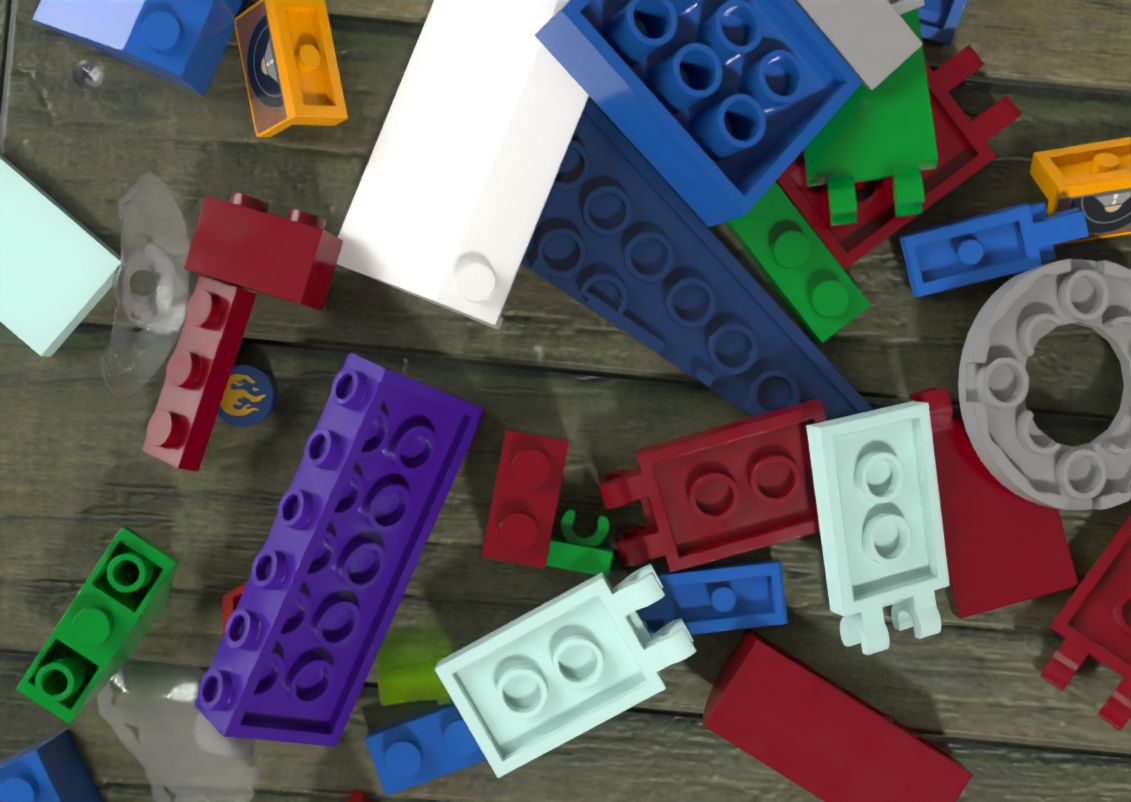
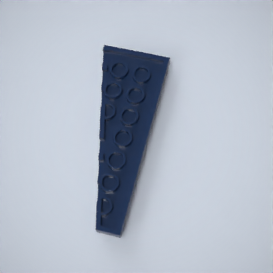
M588 97L521 264L750 417L817 398L823 403L827 421L874 410Z

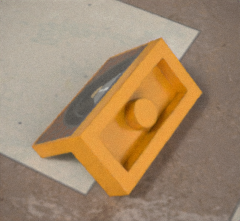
M259 0L235 18L234 26L257 137H272L291 125L335 126L348 119L325 0Z
M1131 137L1033 153L1029 173L1049 201L1047 214L1076 207L1080 211L1084 210L1089 236L1055 244L1054 246L1131 234Z

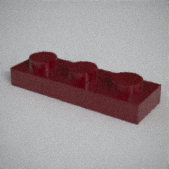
M199 276L194 294L190 297L186 307V318L174 354L167 364V376L155 412L147 425V436L142 448L143 452L176 468L199 471L254 305L256 293Z

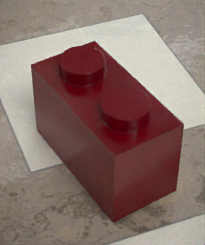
M232 192L230 202L205 196L184 269L319 311L323 310L343 244V240L324 230L326 225L325 219L296 209H289L287 219L267 213L268 203L236 192Z
M511 428L506 430L482 557L545 569L569 440Z

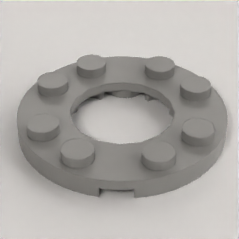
M1066 259L1043 263L1042 266L1021 272L1005 282L991 295L974 319L967 334L962 350L958 379L959 403L966 432L978 457L989 472L1002 485L1027 501L1063 510H1103L1131 500V270L1117 263L1106 260L1096 262L1082 259ZM1071 323L1092 328L1110 343L1120 361L1124 383L1120 410L1109 428L1090 443L1077 446L1056 443L1040 431L1032 419L1033 413L1027 410L1025 397L1029 389V377L1025 369L1027 358L1035 352L1034 347L1040 338L1057 326Z

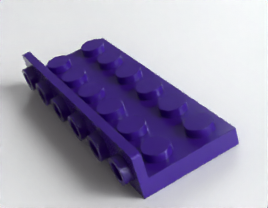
M350 353L347 356L342 370L333 381L331 395L316 429L306 442L304 456L289 490L283 495L279 503L278 514L266 542L253 562L250 578L239 603L227 620L225 634L212 664L202 677L199 685L195 707L223 736L337 746L485 409L380 366L357 354Z

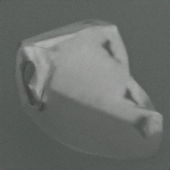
M151 171L143 174L117 204L121 226V262L116 268L112 281V291L117 302L110 345L98 361L109 395L119 401L137 394L160 369L178 340L191 295L188 291L191 271L184 269L191 246L189 229L181 208L167 184ZM134 195L132 201L124 205ZM146 236L153 237L154 242L147 243L145 241ZM139 270H146L152 273L157 284L155 291L146 296L136 295L130 286L132 274ZM136 325L142 328L138 333L133 331V327ZM105 360H106L107 364L110 366V374H109V370H108V368H107V366H106Z
M130 658L97 694L99 715L112 726L126 749L145 768L155 802L171 801L170 796L164 789V785L177 796L174 802H250L255 794L261 771L262 740L223 736L196 709L195 700L199 689L198 681L202 679L208 670L173 658ZM111 681L122 690L115 706L112 705L114 691L110 685ZM125 723L139 727L141 743L137 741L134 731L129 729ZM252 757L253 765L249 767L246 763Z

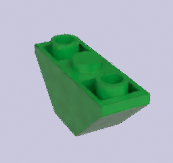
M122 526L15 689L68 724L74 722L133 654L167 601L180 560L128 526Z

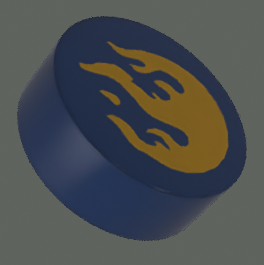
M233 366L218 411L220 418L235 426H253L267 420L274 412L278 402V389L274 379L265 370L256 366Z

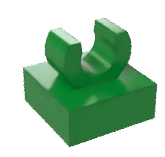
M567 507L561 518L563 535L551 533L546 566L598 575L603 572L608 577L613 551L610 544L602 543L609 531V522L606 514L599 513L597 526L591 534L581 535L573 528L575 508Z

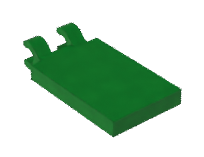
M918 8L901 14L902 19L922 42ZM923 45L873 90H868L861 84L803 149L807 187L825 184L827 186L831 226L857 223V201L854 183L891 178L896 217L922 214V203L925 202L920 171L936 169L938 163Z

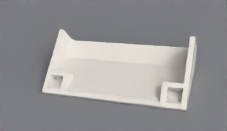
M434 0L338 235V238L343 240L337 265L497 330L500 329L503 321L501 316L502 309L589 97L583 88L534 36L569 0Z

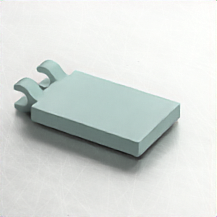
M0 154V322L40 356L51 357L130 264Z
M911 401L806 425L830 611L844 616L840 622V635L843 644L849 647L861 643L862 652L865 655L888 649L890 639L884 621L883 607L892 605L891 618L896 630L901 631L914 627V635L919 639L940 633L941 617L936 606L934 590L948 587L950 584L929 403Z
M651 564L636 570L613 588L604 572H601L437 662L435 667L437 675L498 778L665 690V680L660 670L682 661L696 652V648L692 643L694 640L682 618L666 624L651 637L639 617L637 610L649 606L665 596L662 590L663 584Z

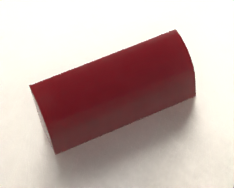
M751 628L746 629L725 662L710 691L703 712L702 724L704 727L824 802H956L973 776L952 754Z

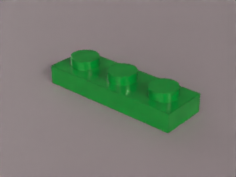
M776 181L745 216L724 222L732 235L817 344L823 343L871 306Z

